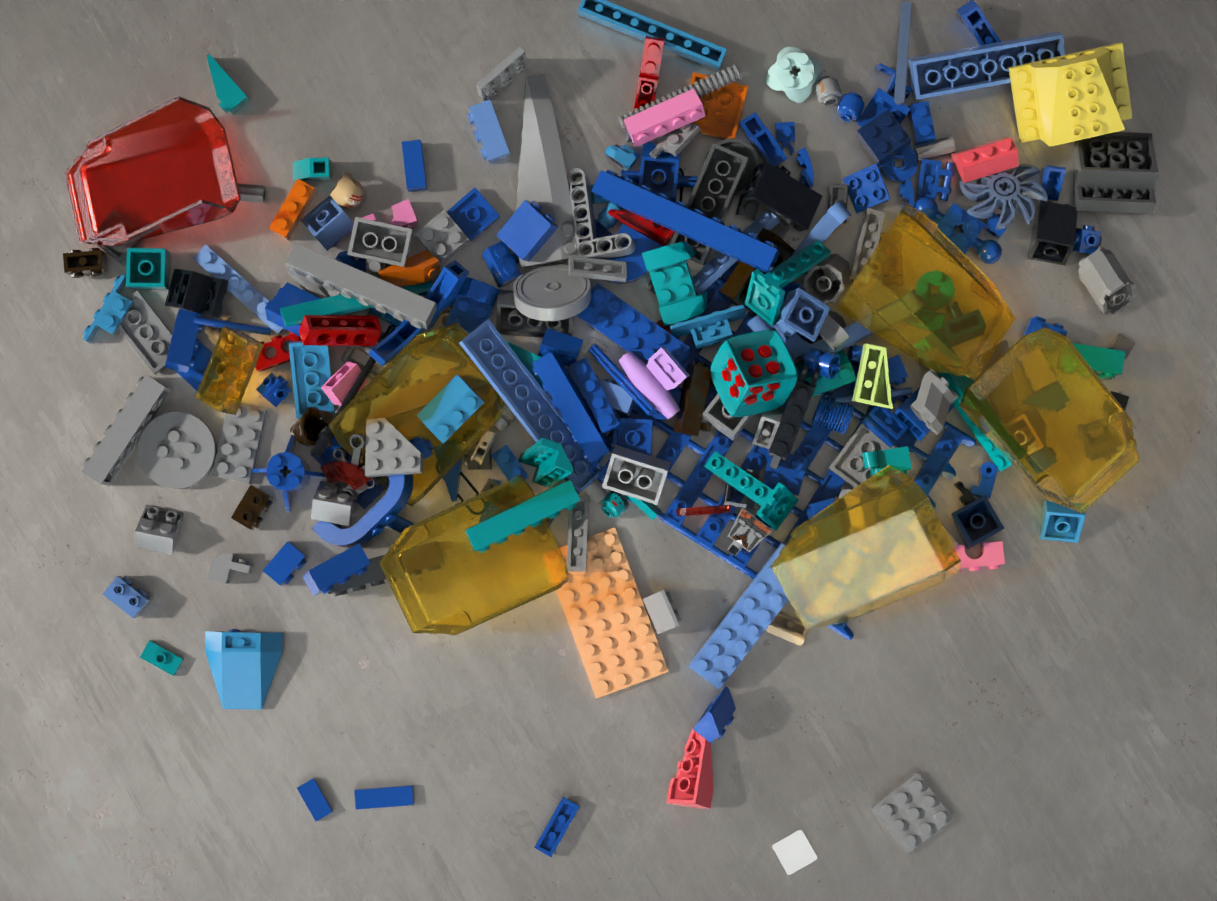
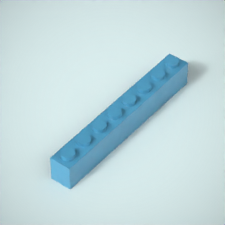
M582 0L578 8V15L644 42L646 36L665 39L664 50L716 71L720 70L726 55V48L606 0Z

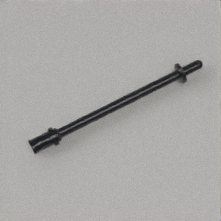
M394 325L388 326L384 335L379 337L378 344L395 330ZM371 356L326 431L319 433V438L310 451L315 456L321 458L328 444L333 442V432L376 363Z

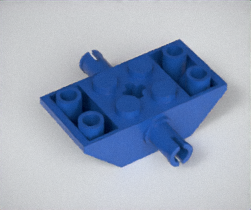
M651 142L643 144L640 170H621L620 179L624 180L627 177L635 181L638 187L641 188L642 185L653 189L656 195L659 196V193L665 194L673 200L672 202L676 203L678 188H694L698 176H684L679 173L681 152L677 156L668 152H661L654 159L650 156V152L656 146ZM658 175H661L662 179L664 180H661V182H657L656 180H654V178H657Z

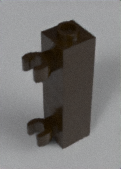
M695 361V364L687 365L686 372L689 376L684 380L679 402L680 411L677 413L673 432L698 437L699 430L711 431L712 424L701 422L709 385L714 386L711 377V368L706 367V363Z

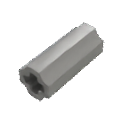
M952 136L914 146L918 162L922 161V158L931 159L955 153L956 151Z

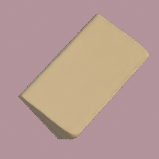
M779 612L766 631L802 646L810 624Z

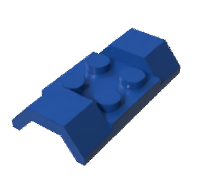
M467 277L456 296L438 349L472 361L459 342L490 318L500 289Z

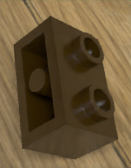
M90 248L88 251L83 252L81 250H70L69 253H63L64 273L71 275L72 278H81L83 274L101 276L102 272H108L106 253L100 250V248Z
M250 485L231 518L250 530H254L255 527L258 528L261 525L263 513L265 511L268 512L271 508L273 497L254 485Z

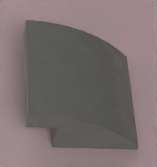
M1113 132L1075 141L1074 191L1076 211L1153 214L1156 205L1154 187L1159 172L1152 133Z

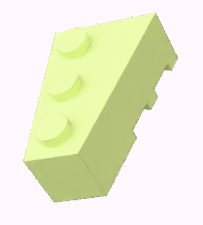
M871 344L863 345L852 401L893 409L885 347Z

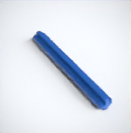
M596 344L589 349L592 356L647 415H651L656 410L650 401Z

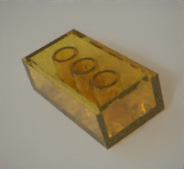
M223 327L195 397L219 412L236 415L264 344L240 330Z

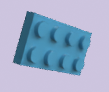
M302 341L289 342L296 418H301L308 407H316L319 410L328 411L335 415L334 404L321 388L331 377L328 345H303Z

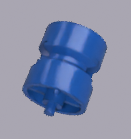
M811 348L804 358V366L809 367L808 373L810 374L818 370L823 377L833 379L837 375L838 370H840V356Z

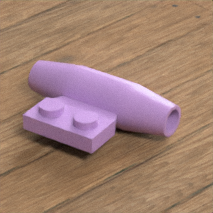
M665 346L661 347L649 358L648 364H645L631 351L619 359L630 381L650 401L656 410L668 420L680 411L669 390L676 388L689 374Z

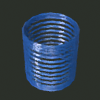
M822 395L814 413L812 424L820 425V427L823 426V428L826 427V429L829 428V430L832 429V431L835 430V432L838 431V433L841 432L844 435L852 418L854 406L849 405L848 407V404L845 406V403L842 405V402L839 404V401L836 403V399L833 402V398L830 401V397L827 400V396Z

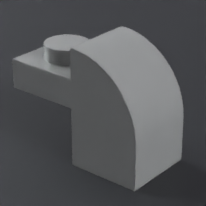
M225 553L214 559L207 579L229 584L232 569L251 573L253 566L248 565L249 561L237 559V562H235L236 554Z

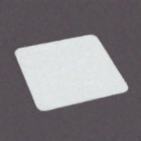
M801 829L772 846L788 875L817 860L816 853Z

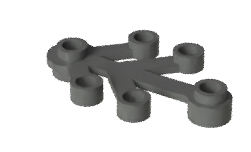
M362 433L354 434L350 438V445L354 448L351 466L345 457L346 450L339 447L333 451V456L342 467L337 465L330 469V475L335 478L341 488V493L348 494L350 492L355 497L354 504L358 501L360 493L368 488L375 487L378 483L376 477H367L364 483L355 487L356 480L365 475V465L359 468L362 448L366 446V436ZM359 437H360L361 440H362V444L359 443V441H358V438H359ZM335 469L338 470V475L335 474V472H334ZM343 470L348 476V484L342 477ZM369 479L373 481V485H370Z

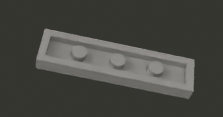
M871 208L866 209L850 279L867 284L870 281L885 212Z
M579 496L581 501L577 502L578 506L569 510L567 572H587L589 496Z

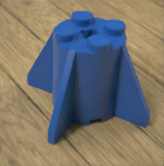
M293 435L290 437L285 452L272 456L267 464V468L252 469V473L266 474L269 483L276 489L282 490L285 508L289 512H291L292 492H297L304 488L309 482L310 476L330 478L329 473L310 471L306 460L295 454L296 439ZM287 469L291 470V474L286 476Z

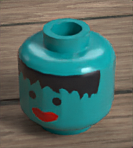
M610 491L601 501L602 511L610 518L620 517L629 508L628 497L618 492Z

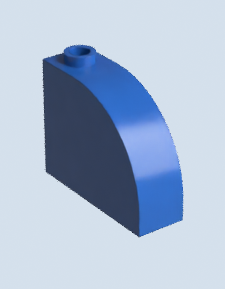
M622 224L617 234H628L635 242L636 249L630 255L606 260L626 262L627 279L625 282L604 281L612 284H628L639 280L649 272L646 269L642 253L663 246ZM629 241L623 242L622 248L627 247Z

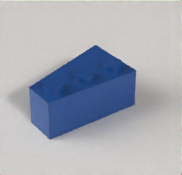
M360 543L310 569L303 576V579L313 597L320 593L326 594L334 589L333 586L338 583L342 585L351 580L350 576L355 573L357 576L367 571L366 567L371 563Z

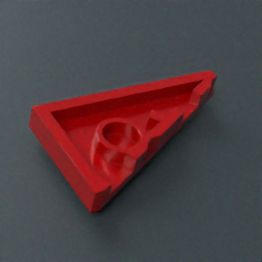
M610 209L608 211L610 216L663 247L667 245L674 234V231L628 210Z

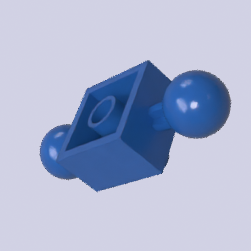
M922 197L916 201L914 206L915 216L921 221L932 220L938 224L929 238L959 258H962L968 249L973 247L977 250L978 258L985 264H993L1000 259L1002 249L998 242L994 240L983 241L977 237L985 223L969 215L967 211L955 203L950 206L944 215L938 211V205L932 198ZM955 228H960L961 233L956 234Z

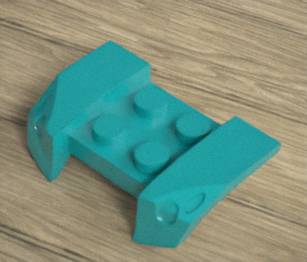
M679 242L642 253L660 305L659 311L664 326L693 318L703 313L707 308V291L697 295L687 263V259L696 255L688 242Z

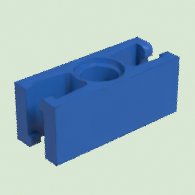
M421 140L402 142L407 190L408 192L427 190Z

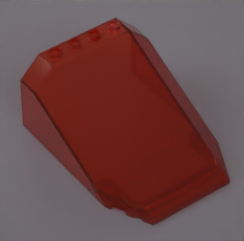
M180 96L90 140L86 145L87 149L81 156L78 155L74 163L65 171L79 243L116 247L219 220L234 213L241 200L225 128L209 107Z

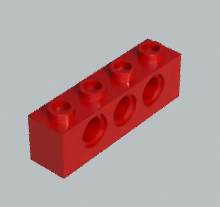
M305 315L299 328L303 345L376 346L382 332L377 316Z
M289 332L290 335L285 337L278 335L271 338V342L264 344V341L253 344L254 348L249 349L256 370L260 373L290 362V353L286 351L285 345L289 341H302L301 337ZM270 348H275L276 355L269 358L267 351Z

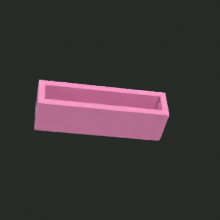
M691 89L624 119V123L635 147L697 121L706 115L694 89Z

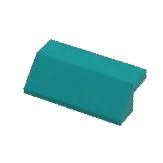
M541 438L521 453L519 457V462L536 467L532 482L548 488L573 473V467L562 445L546 438Z

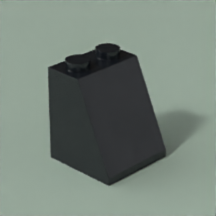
M1040 200L1035 212L1028 259L1066 265L1075 246L1078 213L1075 206Z

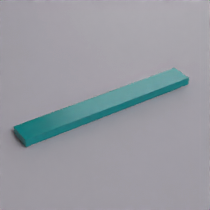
M431 280L424 284L399 287L419 296H425L433 286V282ZM340 294L280 308L285 327L301 324L305 315H342L373 308V306L362 305L357 299L352 297L349 299Z

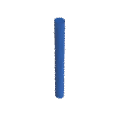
M194 316L193 320L194 324L269 336L271 333V328L199 316Z

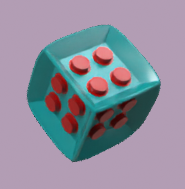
M762 330L738 335L726 340L720 346L713 359L711 377L727 412L732 417H744L771 411L783 405L796 385L797 370L781 336L775 330Z

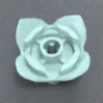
M785 47L778 53L775 64L769 68L766 75V84L773 90L784 91L790 100L802 103L809 97L813 83L821 77L822 67L814 57L806 55L800 49ZM792 69L799 71L797 76L794 77V74H790Z

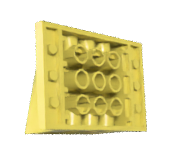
M1121 42L1009 67L1019 140L1021 143L1041 139L1050 147L1125 130L1122 120L1133 118L1124 49Z

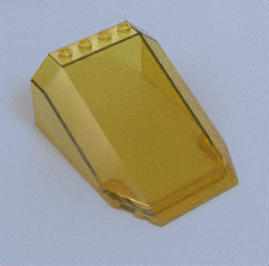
M908 203L900 211L837 309L928 369H932L936 373H951L955 376H967L968 378L975 379L979 377L1016 319L993 282L924 213Z
M458 323L444 328L441 327L431 332L418 334L329 424L338 444L351 456L353 455L354 448L350 445V438L357 433H362L366 436V419L386 418L408 440L419 436V438L424 437L425 440L429 439L434 447L431 450L433 454L423 460V473L413 474V490L407 502L412 507L426 496L498 421L503 413V399L459 344L469 334ZM458 374L485 402L443 444L425 426L417 414ZM359 437V438H358V441H359V443L362 444V440H361V438ZM366 446L362 448L360 465L362 467L365 465ZM389 476L376 477L378 483L388 490Z
M1046 327L1027 334L1018 340L966 388L961 400L960 407L972 422L1044 499L1083 514L1140 462L1138 452L1136 451L1137 443L1133 435L1132 428L1134 426L1131 418L1069 338Z
M888 465L795 528L791 533L792 537L785 547L783 546L779 557L771 565L775 576L804 628L810 629L846 623L941 584L960 571L961 560L927 495L912 477Z
M520 474L405 528L386 555L380 560L381 568L412 633L457 635L560 589L569 580L565 558L546 518L542 519L543 523L532 528L531 525L525 527V532L517 536L514 533L507 536L508 540L497 545L496 542L490 544V549L482 553L479 550L476 552L473 550L464 530L535 496L531 487Z

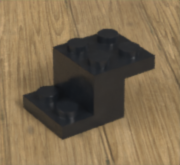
M174 269L165 306L219 318V314L223 309L224 295L228 290V280L210 277L195 271Z

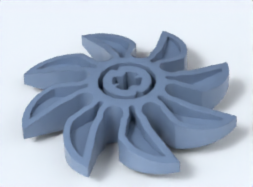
M1019 164L1018 167L1013 169L1012 174L1006 173L1005 170L974 180L976 184L960 181V189L969 200L973 202L985 200L968 209L967 213L976 218L986 219L992 217L994 210L998 208L1001 210V215L995 230H1001L1012 224L1016 209L1027 224L1030 225L1035 215V206L1032 199L1047 202L1048 197L1045 189L1039 183L1033 180H1024L1038 174L1040 170L1033 165Z

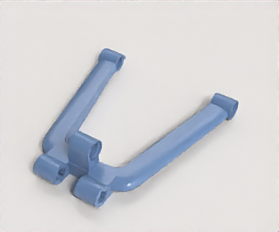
M841 201L836 202L827 210V213L790 257L816 240L824 244L834 230L852 216ZM912 289L899 301L843 328L849 338L835 350L823 339L813 344L806 343L796 334L797 331L782 322L781 313L778 322L774 326L768 324L759 315H756L747 324L753 332L775 330L784 341L792 360L794 361L799 358L804 361L811 348L822 350L824 353H836L906 318L910 314L913 315L925 303Z

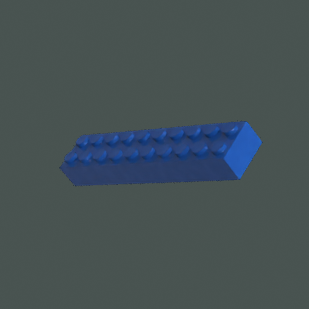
M609 169L606 172L600 171L591 190L601 199L765 273L774 269L780 256L778 247L767 240L765 243L760 242L758 236L749 232L747 235L742 234L740 228L731 224L727 227L722 220L716 217L709 219L705 215L706 213L698 209L691 211L688 205L680 201L674 203L669 196L659 193L658 196L653 189L642 185L640 188L635 181L627 177L622 180L617 173Z

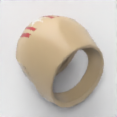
M345 172L331 191L330 196L339 206L351 209L362 202L364 189L351 174Z

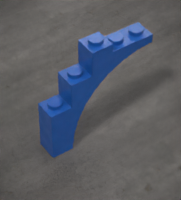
M456 260L444 266L439 277L424 297L436 302L437 307L428 328L421 327L419 329L412 326L411 322L404 320L390 335L371 348L369 355L381 366H384L400 355L403 357L413 351L421 335L434 326L441 311L453 304L469 271Z

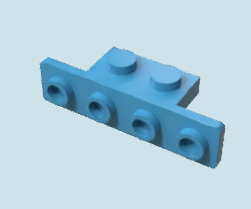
M122 274L115 279L113 283L114 288L111 293L108 292L104 297V304L101 309L95 312L93 316L94 321L91 326L88 325L85 329L83 340L91 343L100 327L112 335L117 331L134 303L120 295L126 285V275Z
M744 305L733 306L730 309L715 311L706 316H698L692 320L675 323L670 326L671 334L675 338L692 334L696 349L726 341L733 337L729 323L746 318Z

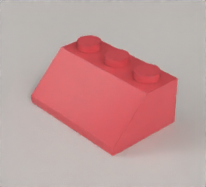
M1009 137L951 154L963 183L1019 166L1018 150L1012 138Z

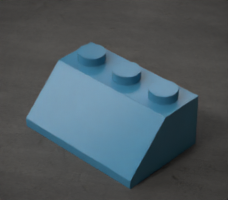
M457 374L417 416L444 444L485 401Z

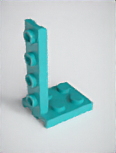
M816 240L765 275L760 270H755L751 275L745 305L768 324L774 326L778 322L785 296V291L782 288L828 258L831 250Z
M716 451L704 466L717 477L759 504L761 507L756 514L775 531L778 530L799 501L781 483L778 482L772 490Z

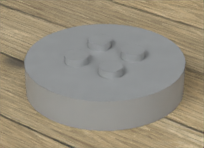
M545 264L533 267L523 272L513 285L516 308L523 315L535 320L558 321L571 318L585 310L591 301L589 278L569 276L568 265Z
M169 412L153 419L142 432L138 444L139 461L147 476L157 484L173 489H185L202 482L212 471L217 454L216 439L210 427L200 418L184 412Z

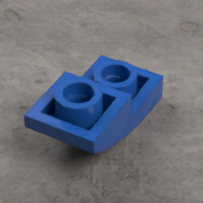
M804 147L797 152L798 157H796L799 166L805 168L799 174V181L812 189L814 184L813 168Z
M906 179L904 184H900L898 194L901 195V201L907 202V204H903L901 214L904 215L903 221L911 222L914 214L915 198L911 180Z

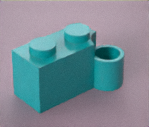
M908 446L862 453L864 468H870L871 476L876 475L877 479L888 477V473L895 472L896 476L905 475L907 470L912 469Z

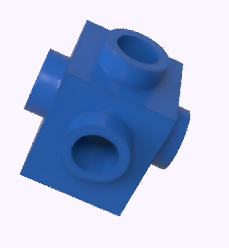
M1083 225V229L1076 228L1075 246L1072 251L1094 253L1101 245V232L1094 230V226Z
M272 372L256 389L275 407L292 391L287 386V380L281 375L276 377Z

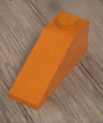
M425 250L407 258L405 267L392 265L378 271L379 279L398 287L424 284L439 277L440 261L428 250Z

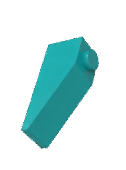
M209 54L207 55L210 72L217 98L221 101L218 105L225 113L230 111L233 115L250 100Z

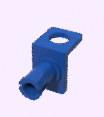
M879 63L875 66V69L891 76L885 92L889 95L891 92L895 93L896 70ZM907 85L905 90L906 99L910 95L909 91L911 92L912 87Z

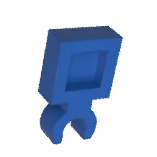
M775 123L777 143L782 144L780 146L782 151L784 148H787L790 151V155H793L794 149L790 142H795V123Z

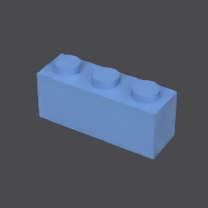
M491 100L470 106V113H467L470 124H475L477 130L473 132L477 142L481 141L483 148L480 151L483 159H488L490 164L509 157L510 152Z

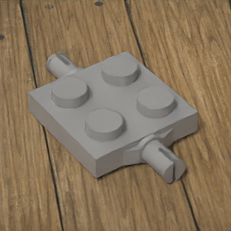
M692 122L649 141L656 146L650 152V156L656 159L661 152H668L677 156L701 131L699 125Z

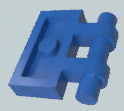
M922 158L916 197L936 199L937 192H941L940 200L948 201V196L952 190L950 187L951 179L954 177L955 172L953 170L954 163L947 162L946 169H941L942 161ZM940 175H944L943 186H938Z

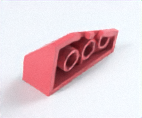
M692 729L684 748L685 755L682 762L679 761L677 765L679 768L678 772L669 784L667 803L691 808L711 809L713 796L711 743Z

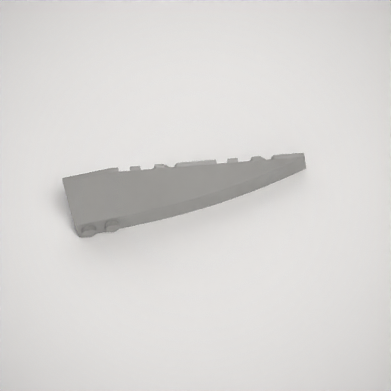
M545 74L526 76L525 103L523 129L521 132L522 142L519 158L516 210L524 200L531 202L534 200L542 207L541 211L544 214L548 213L555 219L554 223L558 228L529 262L522 260L518 256L520 268L568 262L570 256L581 257L577 251L569 185Z

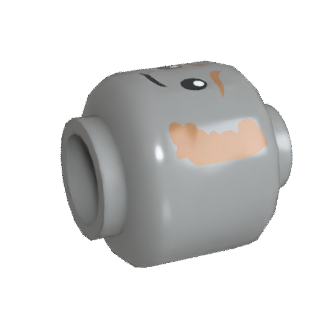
M824 76L815 85L817 99L825 106L836 104L842 96L839 82L835 78Z

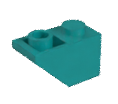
M329 157L294 161L293 181H297V179L302 181L332 180L331 160Z

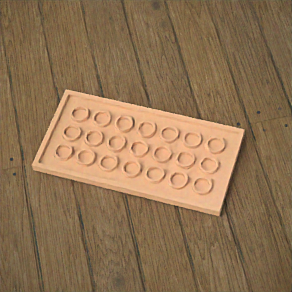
M615 527L588 537L587 572H567L568 545L543 554L596 698L669 672Z

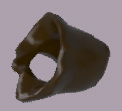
M308 407L301 418L292 425L290 432L300 444L314 446L321 430L325 426H329L335 415L328 411L319 410L316 407Z

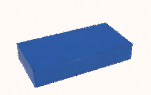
M315 778L297 787L315 821L333 812Z

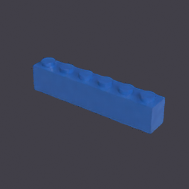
M553 350L534 361L532 369L537 377L540 376L543 382V389L547 394L551 395L553 406L561 412L563 416L562 421L566 427L569 426L571 429V435L575 443H579L581 446L583 457L592 463L613 450L612 445L606 435L602 433L591 409L557 351Z

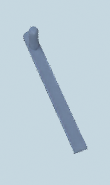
M901 1L894 102L897 105H902L905 101L912 2Z

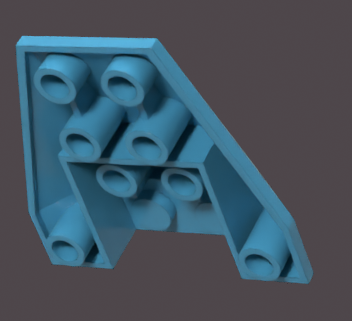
M206 631L205 652L222 708L262 710L283 652V632Z

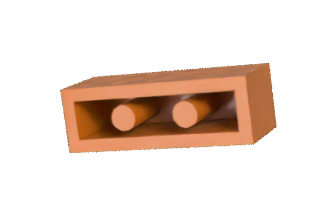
M297 179L269 229L289 240L317 193L316 189Z

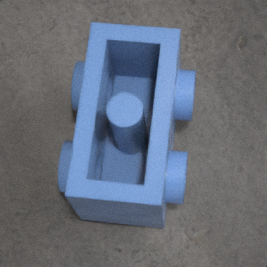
M117 576L103 595L129 616L137 618L151 599L147 597L149 594L140 587L138 589L132 585L134 582L127 576Z

